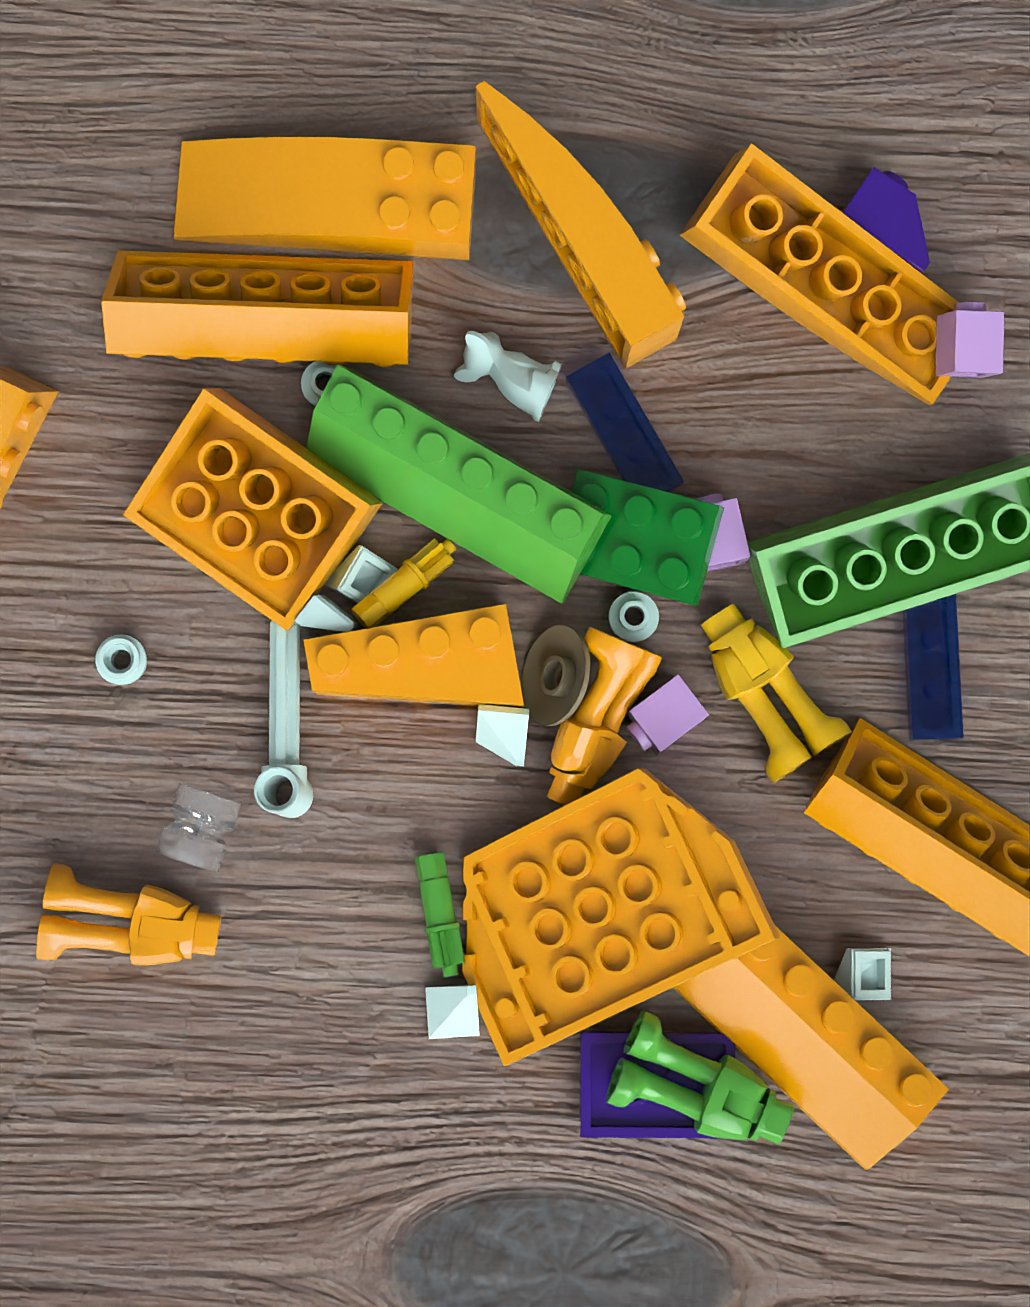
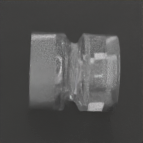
M179 783L170 808L175 819L174 822L164 825L156 852L196 867L219 872L228 846L222 839L223 834L233 831L242 804Z

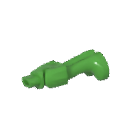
M645 1010L640 1013L626 1040L624 1053L668 1068L704 1084V1087L700 1094L621 1057L611 1077L606 1095V1103L624 1108L635 1099L641 1098L667 1106L695 1119L694 1128L697 1133L706 1136L733 1140H747L749 1138L753 1141H757L759 1137H762L778 1145L782 1142L794 1112V1105L775 1098L776 1091L768 1088L769 1086L764 1080L730 1055H725L716 1062L695 1054L666 1038L662 1034L661 1021L657 1016Z

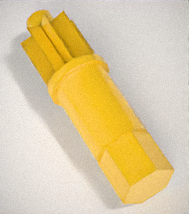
M434 538L409 560L406 559L402 562V567L351 609L352 614L365 629L376 627L418 591L426 589L430 582L450 567L454 561L450 555L456 551V547L449 539L439 544Z

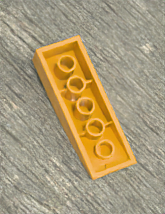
M483 81L476 85L477 122L624 368L631 367L676 341L684 319L682 311L686 309V305L677 287L672 282L666 285L656 268L660 266V261L647 239L639 241L631 226L601 186L571 153L529 114L487 82Z
M257 137L182 141L174 239L179 241L470 260L476 177V146L337 137Z
M752 143L734 154L680 233V236L793 320L882 378L922 402L933 405L951 378L936 376L937 316L955 311V304L959 302Z

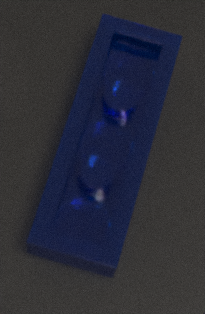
M610 352L566 376L565 381L623 481L665 492H671L684 484L682 476Z
M956 594L903 610L909 741L964 738Z

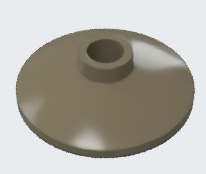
M556 625L547 629L536 639L526 657L521 677L524 708L529 709V717L538 724L556 726L565 722L576 711L584 697L590 675V655L587 643L578 630L565 625Z

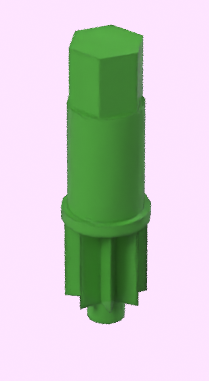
M444 852L418 856L415 858L427 926L425 934L428 937L433 969L442 967L443 977L458 975L457 964L465 963L459 932L460 924L456 922Z

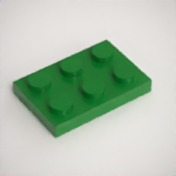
M577 469L572 492L612 514L580 574L698 606L724 507Z

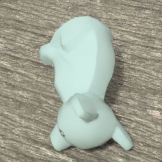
M468 331L465 335L467 344L463 353L464 364L457 368L454 378L462 382H474L482 376L490 375L507 400L530 414L534 421L539 422L554 389L562 363L554 361L552 364H541L522 352L504 350L499 336L494 332L478 333Z

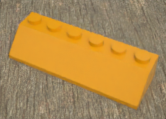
M117 250L101 300L106 353L124 354L132 358L159 355L174 356L183 360L195 357L224 358L228 361L268 359L279 363L322 361L329 365H340L346 362L372 363L380 367H389L395 364L408 365L411 341L414 261Z
M859 717L851 729L852 733L846 737L817 783L804 813L816 820L824 828L835 832L860 848L865 854L874 857L901 874L909 882L934 895L953 910L962 913L981 925L995 937L1006 941L1030 957V825Z
M777 927L779 938L673 987L678 994L714 1028L734 1043L735 1047L865 1170L871 1168L915 1131L949 1090L947 1086Z

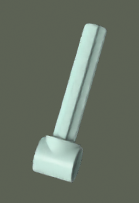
M271 621L269 765L261 767V774L255 783L254 795L257 803L264 810L282 817L296 818L303 815L310 808L313 801V788L307 779V767L299 765L300 625L295 623L289 631H286L274 621ZM290 780L293 787L292 796L287 803L279 806L276 801V790L282 782Z

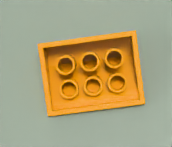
M208 388L202 390L123 515L283 629L289 631L296 623L294 620L311 598L319 593L357 543L383 502L223 389Z

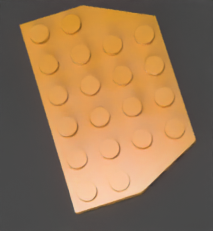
M638 768L464 857L463 882L466 885L467 893L463 901V920H467L466 954H464L465 963H462V972L468 985H476L478 1009L504 1066L521 1060L780 937L735 840L645 768Z

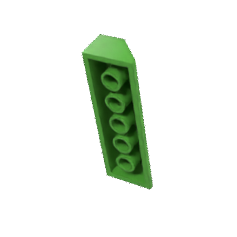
M337 364L313 410L306 447L309 451L379 500L561 604H564L612 517V514L354 369Z
M1027 453L748 541L747 544L750 552L748 561L755 586L780 647L786 648L1029 571L1030 454Z

